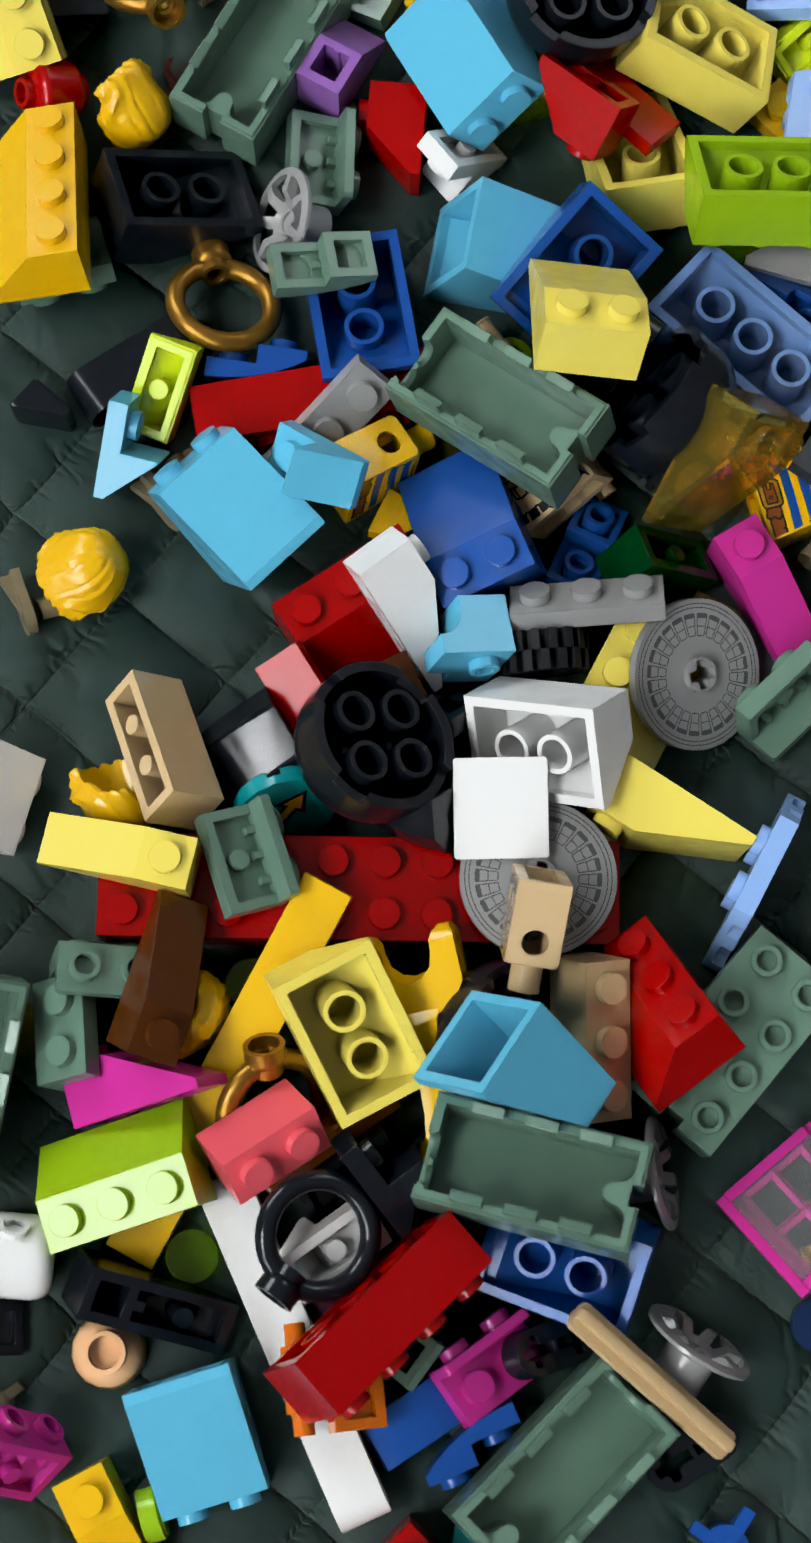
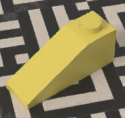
M50 812L37 863L158 891L160 889L191 899L203 849L199 839L147 826Z

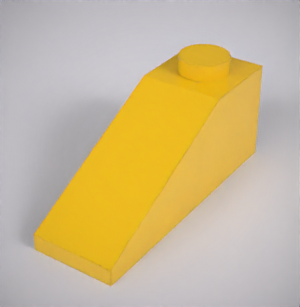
M109 1455L61 1480L52 1487L53 1493L77 1543H147L139 1518Z

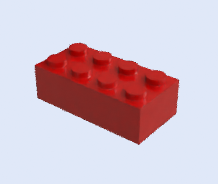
M449 1210L412 1226L411 1233L403 1239L400 1238L376 1262L366 1280L350 1294L339 1298L263 1373L264 1376L306 1424L327 1420L328 1423H331L341 1415L345 1419L350 1418L368 1402L371 1395L366 1389L380 1375L387 1379L407 1362L410 1356L405 1349L418 1336L422 1340H426L433 1335L447 1320L443 1311L455 1299L463 1302L483 1284L484 1279L480 1273L493 1260Z

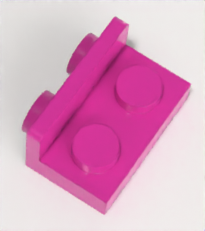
M505 1306L501 1307L478 1324L483 1333L469 1344L463 1336L442 1350L438 1356L442 1364L428 1373L464 1429L473 1426L478 1420L533 1380L520 1381L513 1378L506 1371L501 1357L502 1344L506 1337L515 1331L527 1327L524 1320L531 1316L527 1309L519 1308L509 1313ZM537 1345L529 1347L524 1351L526 1361L540 1355Z
M0 1404V1496L31 1502L74 1458L63 1438L65 1435L64 1429L53 1416L47 1413L40 1414L18 1409L9 1404Z

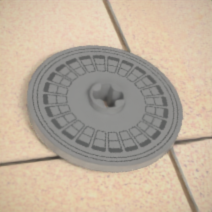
M681 599L665 606L666 621L647 622L639 633L630 659L629 686L635 710L643 725L655 738L677 749L699 751L716 747L727 741L737 732L736 701L749 685L753 683L759 685V659L750 631L734 611L710 599ZM697 667H699L700 676L694 678V681L691 682L690 673L696 671Z
M548 801V858L461 859L459 887L465 910L480 933L496 946L500 947L513 863L529 866L542 865L549 869L565 871L574 888L561 954L584 944L600 929L607 919L617 891L616 862L612 849L603 833L581 812L570 806ZM530 931L524 935L523 940L528 942L535 941L540 937L541 931Z

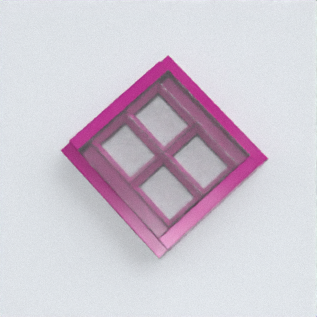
M809 1121L716 1201L718 1207L802 1300L811 1294V1122Z

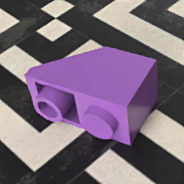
M346 20L321 32L296 71L298 101L327 116L338 118L343 110L352 103L385 49L386 41Z

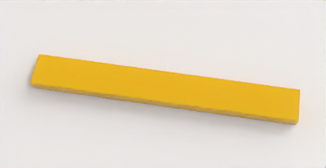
M305 872L298 884L299 894L290 899L201 1067L225 1072L228 1080L245 1063L242 1046L249 1037L267 1032L280 1035L286 1023L263 974L310 950L326 947L353 896L309 872ZM225 1085L186 1097L197 1133L215 1123L216 1106ZM252 1085L250 1086V1088L246 1091V1093H245L244 1096L242 1097V1099H241V1101H240V1103H239L238 1108H239V1107L242 1105V1103L244 1102V1100H245V1098H246V1096H247L249 1090L251 1089ZM185 1211L111 1235L106 1245L152 1270L156 1266Z

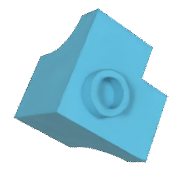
M505 594L457 595L440 616L443 633L438 636L423 656L426 672L442 673V683L488 681L516 652Z

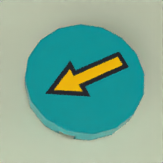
M292 765L279 768L281 774L269 778L266 772L255 776L240 788L233 801L235 807L248 804L258 795L269 794L273 807L281 814L284 826L283 835L309 836L326 825L335 813L317 799L305 783L298 766Z

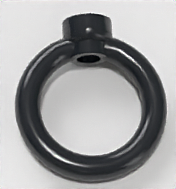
M311 1169L288 1177L272 1190L259 1211L255 1226V1248L259 1263L264 1271L256 1282L255 1287L263 1295L285 1311L290 1312L298 1300L309 1303L334 1301L350 1294L366 1280L379 1256L382 1230L377 1208L361 1185L352 1178L337 1171ZM325 1191L341 1197L351 1206L358 1219L360 1242L354 1259L339 1275L326 1280L305 1279L297 1270L282 1260L277 1246V1228L284 1210L294 1199L308 1192Z

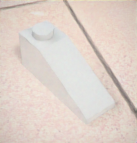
M391 526L342 562L399 651L406 650L420 681L435 693L443 687L442 673H427L423 656L439 636L435 578L425 564L431 557L416 535L411 534L407 537Z

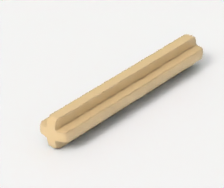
M582 1302L571 1311L568 1316V1329L713 1458L721 1460L733 1451L736 1446L735 1433L591 1304Z

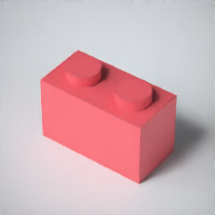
M286 1078L195 1135L213 1174L240 1205L331 1147L314 1106Z

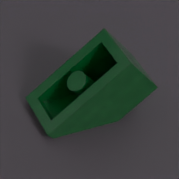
M634 524L595 559L603 579L626 578L632 574L663 575L665 601L712 587L719 581L702 541L639 524Z

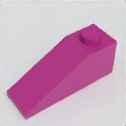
M756 513L714 537L707 550V555L714 571L773 661L776 662L788 649L795 651L806 639L811 642V613L783 554Z
M108 1044L98 1045L100 1076L64 1085L63 1087L74 1129L108 1124L157 1106L225 1085L228 1077L225 1072L177 1061L176 1067L126 1051L110 1052Z

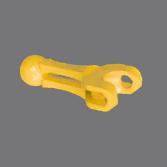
M451 921L438 923L430 932L428 938L430 949L429 968L418 975L402 974L393 968L385 953L383 943L378 938L368 937L427 1056L436 1044L440 1013L450 998L459 991L464 979L463 974L468 971L458 928ZM428 1086L419 1089L424 1109L426 1134L419 1148V1153L423 1157V1163L429 1144V1126L439 1091H443Z

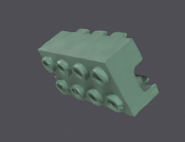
M228 0L215 20L212 29L205 40L203 39L189 61V65L169 95L174 123L206 140L211 133H214L222 138L224 150L233 152L240 156L241 159L257 166L298 100L296 71L321 32L344 20H348L351 15V0Z
M443 307L423 334L422 340L425 347L411 370L401 382H399L397 376H394L385 386L396 411L558 510L581 479L578 469L580 462L584 457L594 461L617 429L610 405L556 372L534 370L532 358Z
M762 925L747 937L704 989L705 993L746 1047L663 1110L676 1121L670 1131L702 1158L709 1157L714 1153L811 1034V966ZM632 1076L631 1098L651 1115L661 1114L663 1111L660 1113L657 1111L639 1083Z
M439 1091L429 1126L430 1139L420 1178L417 1184H414L411 1193V1199L416 1208L439 1214L449 1210L458 1219L629 1262L638 1224V1209L630 1207L633 1196L644 1198L654 1155V1144Z
M592 1353L591 1357L577 1366L450 1500L442 1511L472 1543H581L681 1434L653 1404L644 1401L608 1363L596 1353Z

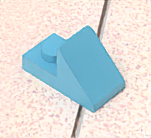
M120 390L108 402L93 497L105 498L160 464L169 455L167 450L133 442V440H139L144 424V411L138 410L141 394Z
M293 420L279 423L269 459V464L285 478L282 486V493L284 495L346 509L356 508L370 462Z

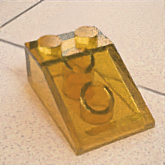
M713 383L707 394L704 416L696 434L689 444L673 458L641 520L648 525L701 532L784 470L788 462L799 453L803 445V435L810 423L765 395Z

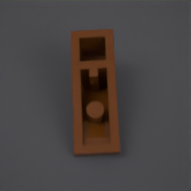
M158 889L106 1039L107 1042L128 1053L176 1067L194 1013L208 905Z

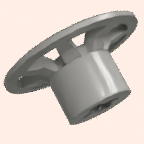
M287 167L278 172L269 182L259 202L258 208L265 226L264 229L273 230V235L265 238L262 243L261 233L253 235V251L257 265L261 270L269 273L265 254L269 243L315 242L319 240L322 232L332 231L331 212L326 207L312 204L308 178L302 170L296 167ZM284 180L285 182L282 188V192L284 194L285 199L283 198L281 192L277 188L280 185V183ZM297 182L300 187V194L296 195ZM268 202L277 211L275 217L264 216Z
M654 1114L647 1117L645 1124V1142L654 1144V1155L644 1198L633 1196L631 1204L654 1201L663 1226L666 1230L673 1231L676 1229L679 1221V1190L672 1195L665 1190V1187H678L675 1173L663 1171L662 1165L670 1159L672 1149L664 1125Z
M659 1303L653 1304L649 1308L648 1315L651 1322L662 1336L667 1339L666 1344L654 1362L692 1396L697 1397L712 1372L737 1381H744L750 1376L751 1370L746 1359L722 1335H720V1345L722 1347L713 1349L710 1345L718 1335L713 1329L707 1328L697 1336L693 1334L692 1319L679 1308Z

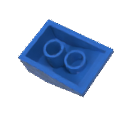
M591 181L582 182L547 221L489 298L532 336L528 270L530 258L626 269L631 272L637 281L664 249Z
M397 229L371 233L378 270V277L375 281L342 290L306 295L323 383H330L357 353L382 374L411 370L420 357Z
M460 451L397 483L413 533L422 542L431 557L425 564L435 578L436 593L445 610L457 595L506 594L510 592V586L524 585L547 574L505 478L466 453Z
M638 1218L629 1262H624L488 1226L482 1249L493 1261L480 1273L484 1282L477 1290L564 1324L568 1323V1316L571 1311L580 1303L586 1302L591 1304L626 1336L632 1323L663 1227Z

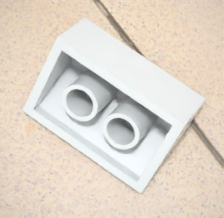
M498 676L463 695L472 758L545 756L548 759V801L601 810L610 807L633 741L628 689Z

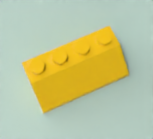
M74 102L25 109L0 139V304L91 290L87 141Z

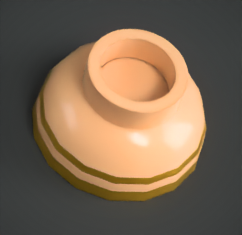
M85 1321L78 1328L72 1341L71 1358L76 1372L86 1383L98 1389L115 1390L128 1385L140 1374L147 1358V1342L143 1335Z

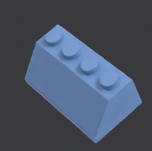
M704 246L648 304V312L665 324L652 343L660 349L673 341L670 337L672 330L685 325H694L724 351L733 366L737 389L732 411L775 448H793L811 429V323L720 247Z

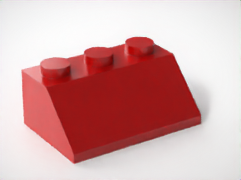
M399 524L393 526L407 536ZM359 549L271 604L274 620L289 643L293 644L299 640L302 642L325 680L335 671L348 664L360 661L380 662L400 653L342 562ZM436 593L438 629L442 628L440 616L445 609Z
M646 915L603 948L602 954L630 959L631 1073L653 1106L660 1113L746 1046Z

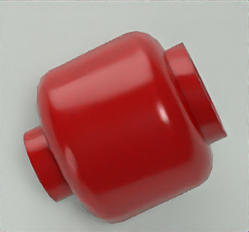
M61 60L49 65H39L32 71L20 74L14 84L15 102L23 112L29 108L74 102L78 117H80L89 102L88 81L79 69L68 60Z

